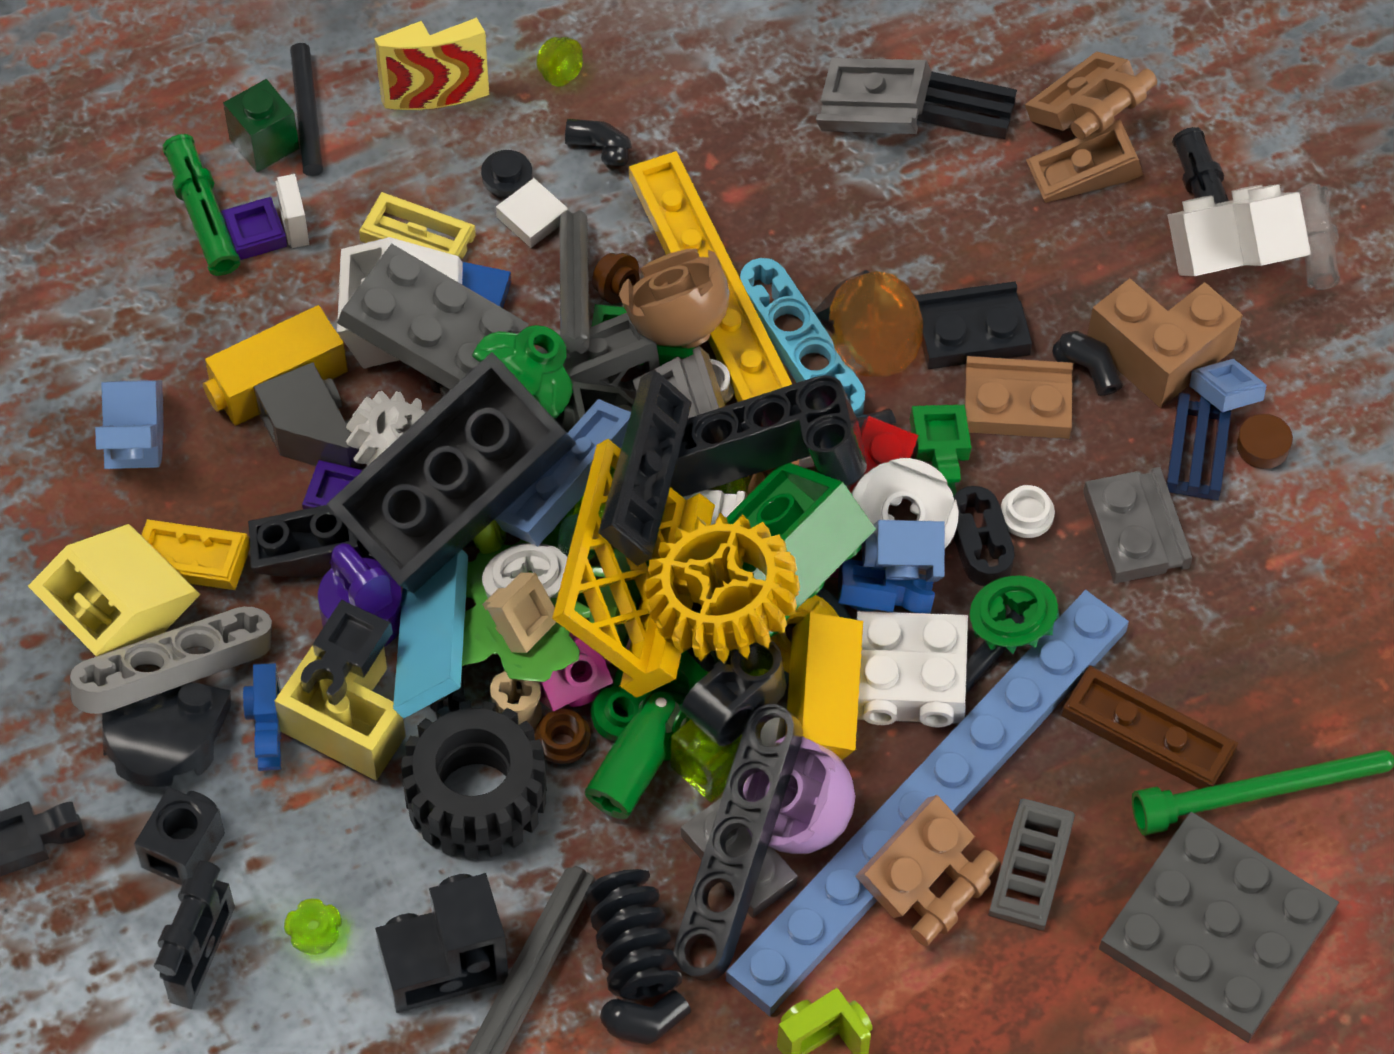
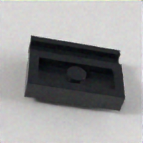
M1016 281L914 295L912 307L914 313H916L917 328L928 369L966 364L967 356L1006 359L1031 354L1032 341L1022 303L1018 299Z

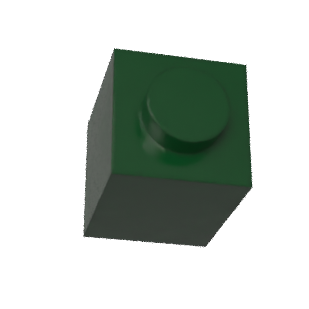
M267 79L223 102L229 140L256 172L265 169L300 149L295 113Z

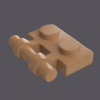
M1096 51L1027 102L1025 107L1031 122L1062 131L1071 128L1073 134L1078 139L1084 140L1093 132L1101 133L1114 123V116L1126 107L1133 109L1143 102L1147 97L1146 92L1157 85V78L1147 68L1135 76L1128 59Z
M935 795L928 797L855 877L893 918L903 916L913 907L922 918L911 929V934L920 944L928 946L939 933H948L957 923V913L971 897L979 898L991 885L989 877L1000 866V861L988 850H983L973 862H969L961 852L975 836L942 799ZM945 871L954 883L940 898H937L930 891L929 887Z

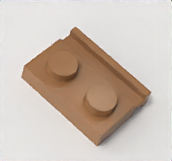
M967 356L964 404L969 433L1070 439L1072 429L1073 363Z

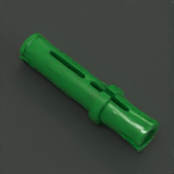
M188 134L172 136L163 144L164 155L167 157L175 177L172 186L176 197L184 201L193 229L206 258L209 273L215 276L232 273L240 266V258L235 251L224 218L214 197L212 189L215 183L211 172L203 168L192 136Z

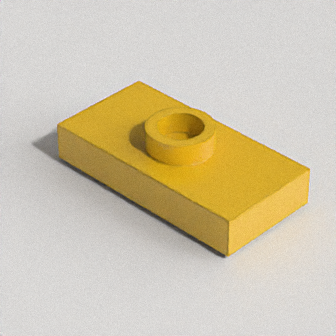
M147 519L141 535L190 584L236 590L250 550V541L246 533Z

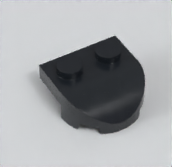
M190 682L102 713L103 756L107 755L114 762L118 776L132 783L144 786H170L173 783L174 776L187 773L193 769L197 776L201 775L214 760V741L231 708V690Z

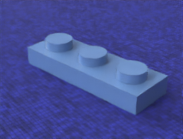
M598 399L568 432L577 444L495 518L500 528L538 547L584 495L596 445L609 439L619 448L622 447L631 412Z

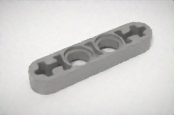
M244 606L234 608L85 660L77 664L71 671V701L76 708L86 713H105L265 655L271 648L272 620L266 612L255 607ZM190 647H205L211 651L199 655L189 654L184 650ZM143 664H153L161 669L153 672H139L134 667Z

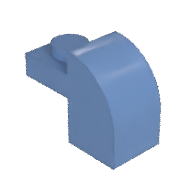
M162 380L101 382L103 426L95 427L96 449H104V469L160 467L164 427Z

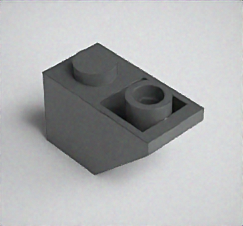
M313 362L254 386L259 416L280 456L315 466L318 460L360 469V463H356L353 459L359 449L347 445L346 442L352 432L346 428L350 419L344 421L338 410L342 408V401L338 390L331 378L322 380Z

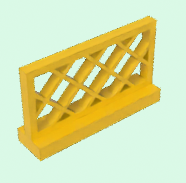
M606 439L596 445L552 619L622 670L623 676L620 686L637 698L676 680L682 653L674 647L672 638L665 640L659 634L655 621L650 618L647 609L649 602L644 591L645 580L650 578L646 562L637 566L626 557L631 571L622 573L611 544L598 533L601 524L599 510L601 506H606L613 480L609 471L610 466L616 469L621 448L611 440ZM670 487L652 559L660 558L658 552L660 542L676 543L674 536L676 527L688 533L694 531L697 516L705 522L706 526L711 525L715 505L700 493L686 500ZM589 550H595L606 578L596 580L587 558ZM634 579L641 595L638 610H636L625 581ZM610 587L620 613L619 616L611 618L600 588ZM578 594H584L594 623H591L574 610ZM680 594L679 601L685 607L692 610L693 602L691 596ZM624 623L631 640L629 650L622 646L615 625Z

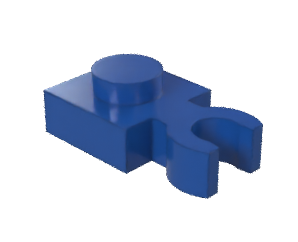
M849 559L840 565L838 601L840 604L849 605L858 611L874 612L881 610L893 612L894 605H898L914 613L930 614L935 597V592L932 591L934 582H926V575L919 574V579L916 580L886 579V570H872V567H863L862 561Z
M276 663L254 664L253 686L243 687L245 720H255L254 745L255 758H258V771L281 770L280 739H282V732L280 731L274 701L281 692Z

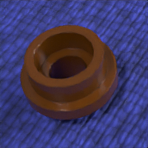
M609 253L600 259L593 272L592 285L604 301L610 304L622 302L619 293L626 280L629 278L632 286L640 280L637 259L627 253Z
M557 709L549 712L539 721L534 734L535 740L540 739L544 759L555 764H569L579 760L588 751L591 742V733L587 722L580 715L568 709ZM560 734L569 735L573 739L567 744H557L553 741Z

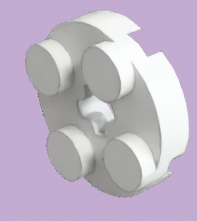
M900 458L879 464L867 472L852 491L853 497L872 524H875L878 520H894V517L888 514L889 505L898 506L902 499H907L912 502L910 511L918 515L917 521H945V548L955 534L959 513L956 499L954 500L953 493L942 473L923 461Z

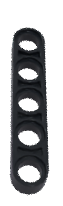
M766 704L758 707L750 714L746 722L676 938L674 952L677 957V965L683 972L699 980L711 981L719 978L728 970L732 962L802 743L803 730L801 722L794 714L778 704ZM773 718H783L787 724V735L779 745L773 747L764 746L761 740V730L764 724ZM765 772L770 781V787L766 796L755 802L747 801L743 793L745 781L754 773ZM738 827H748L752 834V844L749 850L744 855L731 857L727 853L725 846L729 833ZM720 882H730L735 893L731 906L725 911L713 912L708 904L709 892ZM711 937L717 948L713 962L707 967L695 968L690 958L693 944L701 938Z

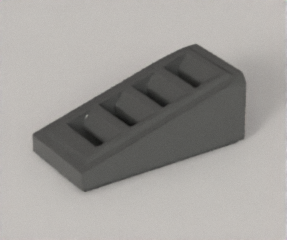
M1020 799L988 916L1044 931L1074 823L1075 814L1072 811L1029 799ZM1021 845L1053 854L1052 859L1021 852L1019 847ZM1014 868L1045 876L1046 881L1044 883L1012 874ZM1011 889L1041 898L1040 903L1035 905L1006 897L1007 890Z

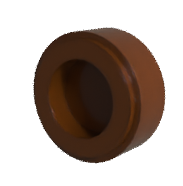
M1271 414L1253 415L1241 425L1237 438L1238 453L1251 466L1261 469L1277 467L1289 455L1293 441L1292 431L1287 423L1277 416Z

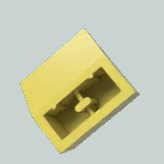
M130 524L67 545L28 585L95 656L164 633L201 595Z

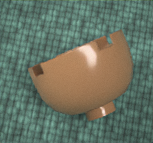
M696 248L669 253L640 268L644 278L639 280L634 286H632L629 278L622 285L619 296L630 321L638 333L658 345L668 347L682 346L683 348H693L706 342L710 337V333L715 330L726 315L729 304L730 291L727 278L715 252L708 250V257H700Z

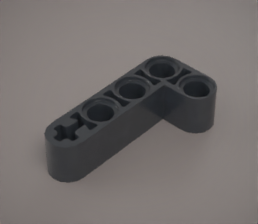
M817 376L688 418L670 487L679 495L685 497L810 456L818 473L842 481L846 486L856 482L863 476L867 468V459L859 422L840 380L833 376Z

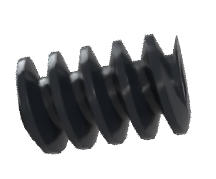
M641 869L623 870L603 876L591 884L585 893L586 905L592 911L590 914L591 925L598 932L596 934L597 948L603 952L601 956L602 967L609 974L607 976L608 990L615 996L632 1000H644L667 993L682 983L681 973L665 970L676 962L677 957L676 953L670 949H660L671 941L670 931L665 928H655L665 920V913L659 907H650L659 900L660 894L659 890L655 887L642 886L649 880L650 873Z

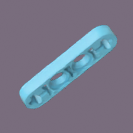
M758 258L748 262L741 271L740 280L778 356L796 383L817 376H833L840 380L848 399H850L855 415H863L865 390L862 383L786 270L778 262L768 258ZM760 279L765 285L772 283L773 302L769 304L770 295L762 285L754 286L755 280ZM791 314L801 319L803 325L799 329L790 332L779 329L774 321L781 315ZM819 353L828 359L829 364L824 369L816 371L805 368L800 360L806 354Z

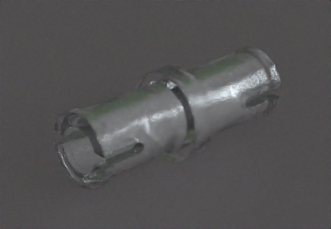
M1309 184L1296 191L1300 194L1311 255L1304 256L1307 272L1306 283L1310 288L1315 286L1316 290H1324L1336 286L1341 279L1335 245L1339 241L1338 228L1332 224L1329 189L1326 186L1321 188L1320 184Z

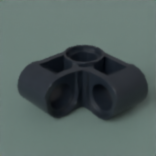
M771 640L768 649L757 642L749 645L750 653L748 659L741 655L738 649H733L729 651L725 663L717 658L716 651H710L701 662L695 656L692 647L687 650L692 658L708 674L693 686L685 697L683 704L678 707L719 746H726L737 740L743 734L750 714L758 707L766 704H776L784 696L786 680L782 656L779 647L774 641ZM756 669L769 670L767 673L760 676L748 675L750 672Z

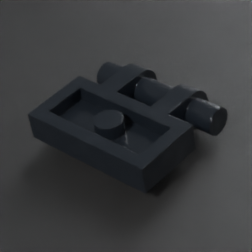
M199 861L192 878L184 880L178 894L181 904L172 924L165 925L157 942L161 950L154 963V968L160 972V979H163L169 1002L188 1009H192L235 909L229 883L217 880L220 868L208 861Z

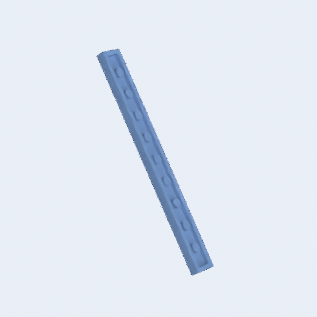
M1085 589L1054 622L1053 636H1042L1039 638L1036 649L1031 647L726 971V981L767 1015L771 1016L877 902L874 896L855 877L857 873L928 797L938 795L952 812L957 815L1077 686L1089 665L1094 667L1126 633L1129 621Z

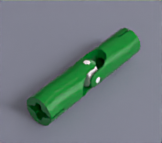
M687 650L681 654L676 680L656 688L645 695L640 703L638 714L624 727L585 789L586 798L596 808L609 816L623 820L630 816L664 761L669 747L668 742L672 735L679 733L688 720V717L679 709V705L675 702L673 696L667 692H678L687 696L693 686L706 676L708 672L692 658Z

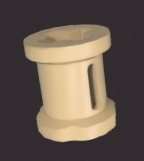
M505 670L493 678L490 685V695L492 702L496 703V712L502 714L506 708H509L518 713V725L527 721L535 730L537 724L542 719V708L539 702L541 697L540 683L538 681L509 679ZM516 681L521 682L522 689H517ZM514 700H519L518 704H514Z

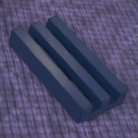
M1179 393L1166 480L1169 493L1219 500L1231 410L1221 412L1203 396L1197 402L1190 400V394ZM1187 415L1197 416L1189 482L1179 481ZM1210 418L1218 421L1209 485L1200 484L1208 419Z

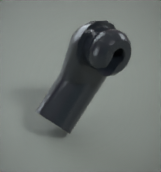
M567 119L565 144L603 147L601 160L605 165L625 166L628 163V149H632L631 141L627 135L604 121Z
M673 989L652 1007L624 1001L619 998L611 999L603 1006L600 1019L603 1026L607 1028V1031L612 1036L647 1045L657 1041L690 1014L691 1008L685 998Z

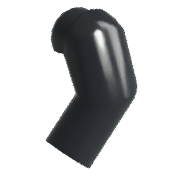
M1071 331L1062 334L1060 340L1053 345V357L1057 362L1073 363V365L1077 363L1089 369L1099 396L1113 394L1122 388L1123 385L1110 349L1105 343L1079 331Z

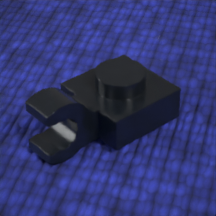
M29 801L0 811V877L48 860L49 856L45 844H66L86 836L72 801L56 805L35 815Z

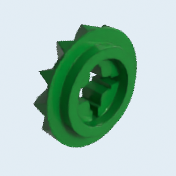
M1008 576L989 583L977 593L970 607V621L976 638L984 639L991 650L998 646H1003L1012 654H1014L1018 646L1026 644L1036 649L1039 638L1042 636H1053L1054 622L1059 618L1058 603L1053 591L1042 581L1028 576ZM1005 605H1008L1011 610H1015L1017 614H1023L1024 623L1019 624L1015 623L1011 618L1006 619Z

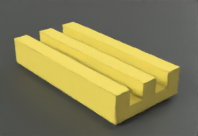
M383 192L379 195L359 230L360 241L365 243L391 237L456 255L461 259L464 258L467 252L468 242L472 243L476 236L475 225ZM385 212L410 222L406 224L386 217L383 213ZM427 228L455 237V240L453 241L428 232Z

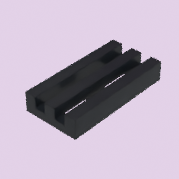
M931 72L925 101L951 106L952 108L924 103L922 114H918L917 121L1006 139L1016 101L1017 89ZM971 111L998 116L1000 119L974 114Z

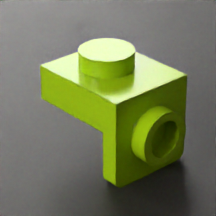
M835 988L813 1003L810 1000H803L795 1004L782 1016L778 1027L777 1047L782 1054H808L836 1035H839L852 1054H868L871 1040L870 1032L873 1028L868 1015L861 1005L855 1000L848 1003L840 990Z

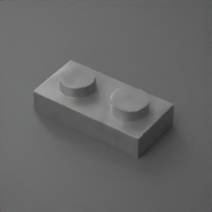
M722 797L681 826V837L701 860ZM738 827L729 833L725 846L727 853L731 857L744 855L749 850L752 844V837L747 831L748 827ZM769 846L748 909V914L752 918L797 886V874ZM721 882L734 896V889L730 882Z

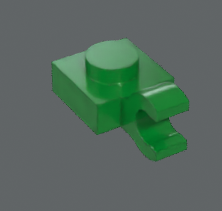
M965 404L912 406L909 418L911 433L919 435L914 447L915 459L923 462L932 461V466L941 472L947 480V485L954 497L957 493L955 483H959L961 480L958 461L969 460L972 448Z

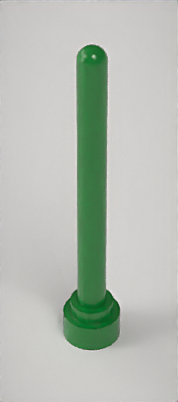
M1380 750L1172 794L1170 790L1161 791L1157 786L1136 790L1132 793L1133 815L1142 835L1167 831L1169 824L1176 823L1179 816L1188 815L1190 812L1198 813L1385 773L1393 769L1394 755L1387 750Z

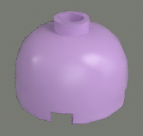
M783 737V738H781V739H779V740H777V741H775V742H777V743L780 744V743L784 740L785 737ZM802 737V743L769 843V847L791 854H809L832 844L845 831L853 815L856 797L852 777L840 757L831 750L805 737ZM765 772L754 773L745 781L743 793L747 801L755 802L766 796L770 787V781Z

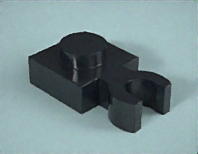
M341 600L312 644L315 655L322 659L315 660L304 668L301 675L303 691L310 693L319 680H332L333 683L329 686L326 694L328 702L334 706L337 705L344 698L347 691L346 676L349 672L363 678L366 676L393 633L391 623Z

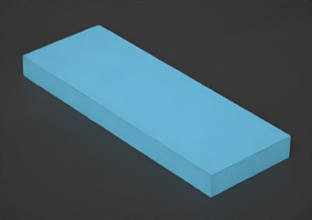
M463 550L457 553L414 594L403 588L393 709L403 719L461 687L468 555Z

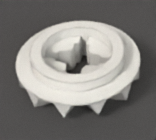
M531 543L516 545L500 552L490 560L483 572L482 582L487 598L498 588H506L520 573H529L531 570L537 574L549 598H557L568 557L558 548L542 543L538 547Z

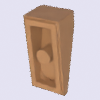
M1120 119L1101 133L1093 132L1084 140L1075 138L1026 159L1045 203L1122 184L1143 176L1137 154Z

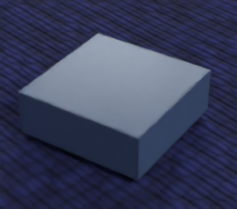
M1235 359L1192 370L1189 384L1191 388L1221 412L1263 401L1267 386Z

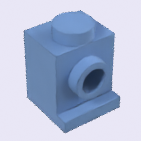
M878 520L873 524L876 530L862 543L863 567H872V570H886V579L916 580L919 579V571H926V582H937L944 577L945 521Z

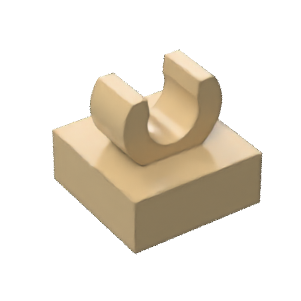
M520 573L506 588H498L482 604L485 610H488L496 624V630L503 636L511 652L527 653L556 623L552 619L555 607L536 573Z

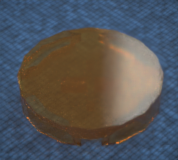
M873 271L849 278L837 290L830 306L829 321L834 320L836 334H832L831 337L834 348L845 365L859 375L867 377H885L904 371L915 360L923 336V319L919 304L907 284L893 274Z

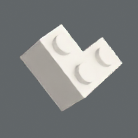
M1279 184L1264 187L1262 185H1255L1231 191L1233 200L1217 204L1214 203L1213 196L1186 200L1182 202L1184 211L1167 215L1178 273L1181 276H1198L1243 265L1263 266L1311 255L1299 192L1281 193Z

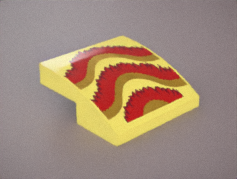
M477 18L429 35L422 21L374 38L381 102L386 109H434L473 101L489 95L486 35Z

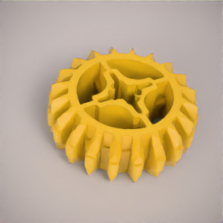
M720 512L715 524L706 526L705 522L697 516L694 531L688 533L676 527L674 534L675 544L660 542V548L658 549L660 558L649 560L648 572L650 578L645 580L644 591L649 602L647 609L650 618L657 625L659 634L665 640L672 638L674 647L680 653L692 647L695 656L702 662L710 651H716L717 658L725 663L729 651L738 649L739 653L748 659L750 653L749 645L757 642L768 649L771 642L769 631L785 633V627L787 626L785 616L795 615L797 608L795 596L799 595L798 591H800L798 575H795L797 566L794 556L787 552L785 541L780 537V534L771 536L770 530L764 522L751 528L749 520L742 514L734 524H728L727 518ZM746 562L758 568L765 574L766 580L755 579L752 572L743 570V563ZM679 595L691 596L692 602L701 604V612L697 613L685 607L679 601Z

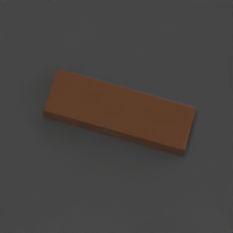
M1090 665L1062 711V717L1199 789L1215 786L1218 783L1238 746V742Z

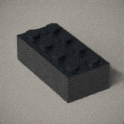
M491 352L332 498L327 505L399 586L414 594L577 443L507 366Z

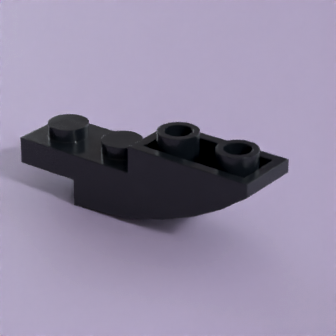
M328 505L248 521L251 569L256 574L308 578L324 577L331 569L332 550L341 543L351 545L362 558L376 560ZM470 541L465 547L475 546L474 541Z

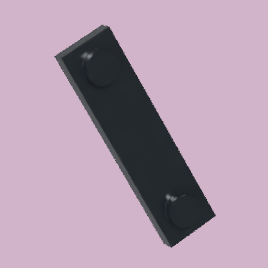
M655 369L640 378L598 531L614 548L618 549L637 566L652 559L692 404L684 394Z

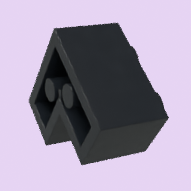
M486 873L476 876L470 874L450 876L444 879L439 886L429 888L432 913L420 916L414 913L401 914L390 919L386 925L375 928L378 949L396 1013L504 984L508 977L505 934Z

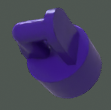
M347 543L338 544L332 550L331 569L324 575L318 588V603L322 626L324 627L339 602L344 600L391 623L393 633L385 644L387 646L399 634L402 604L401 586L377 560L362 558Z

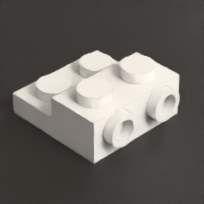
M857 611V620L863 621L857 719L865 720L875 725H888L895 721L921 722L930 727H945L952 723H960L965 718L968 615Z

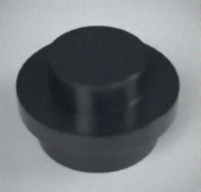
M514 150L497 151L489 155L482 164V182L494 196L507 199L532 180V165L529 159L520 152Z

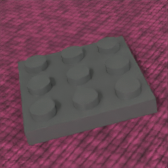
M1190 812L1102 938L1099 950L1249 1043L1335 913L1339 901L1193 812Z

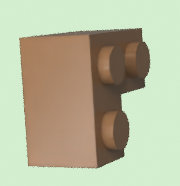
M1129 278L1092 308L1087 335L1105 343L1110 349L1116 369L1158 407L1162 408L1189 386L1192 370L1216 364L1234 350L1243 315L1205 282L1167 311Z

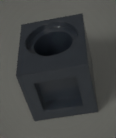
M168 787L134 843L141 868L179 885H183L185 879L192 878L199 861L210 860L225 832L220 811L210 798L199 792L188 791L187 794ZM181 828H192L195 830L191 836L185 839L171 838V835Z

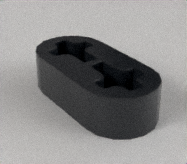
M968 486L960 489L953 497L954 500L956 499L959 511L958 524L953 537L968 578L975 584L985 587L997 579L1010 576L1015 557L1014 546L996 496L988 489L980 486ZM967 507H974L977 513H983L980 528L976 527L973 516L970 513H965ZM987 544L992 559H998L997 566H989L985 559H980L982 545Z

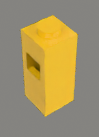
M317 305L206 358L205 362L209 380L203 383V388L215 411L218 412L224 409L234 426L259 415L254 386L312 362L322 380L334 379L348 372L344 343L321 307Z
M810 612L792 629L787 710L794 714L801 722L803 737L831 750L843 760L854 752L856 748L863 621ZM787 724L785 729V737L787 735Z

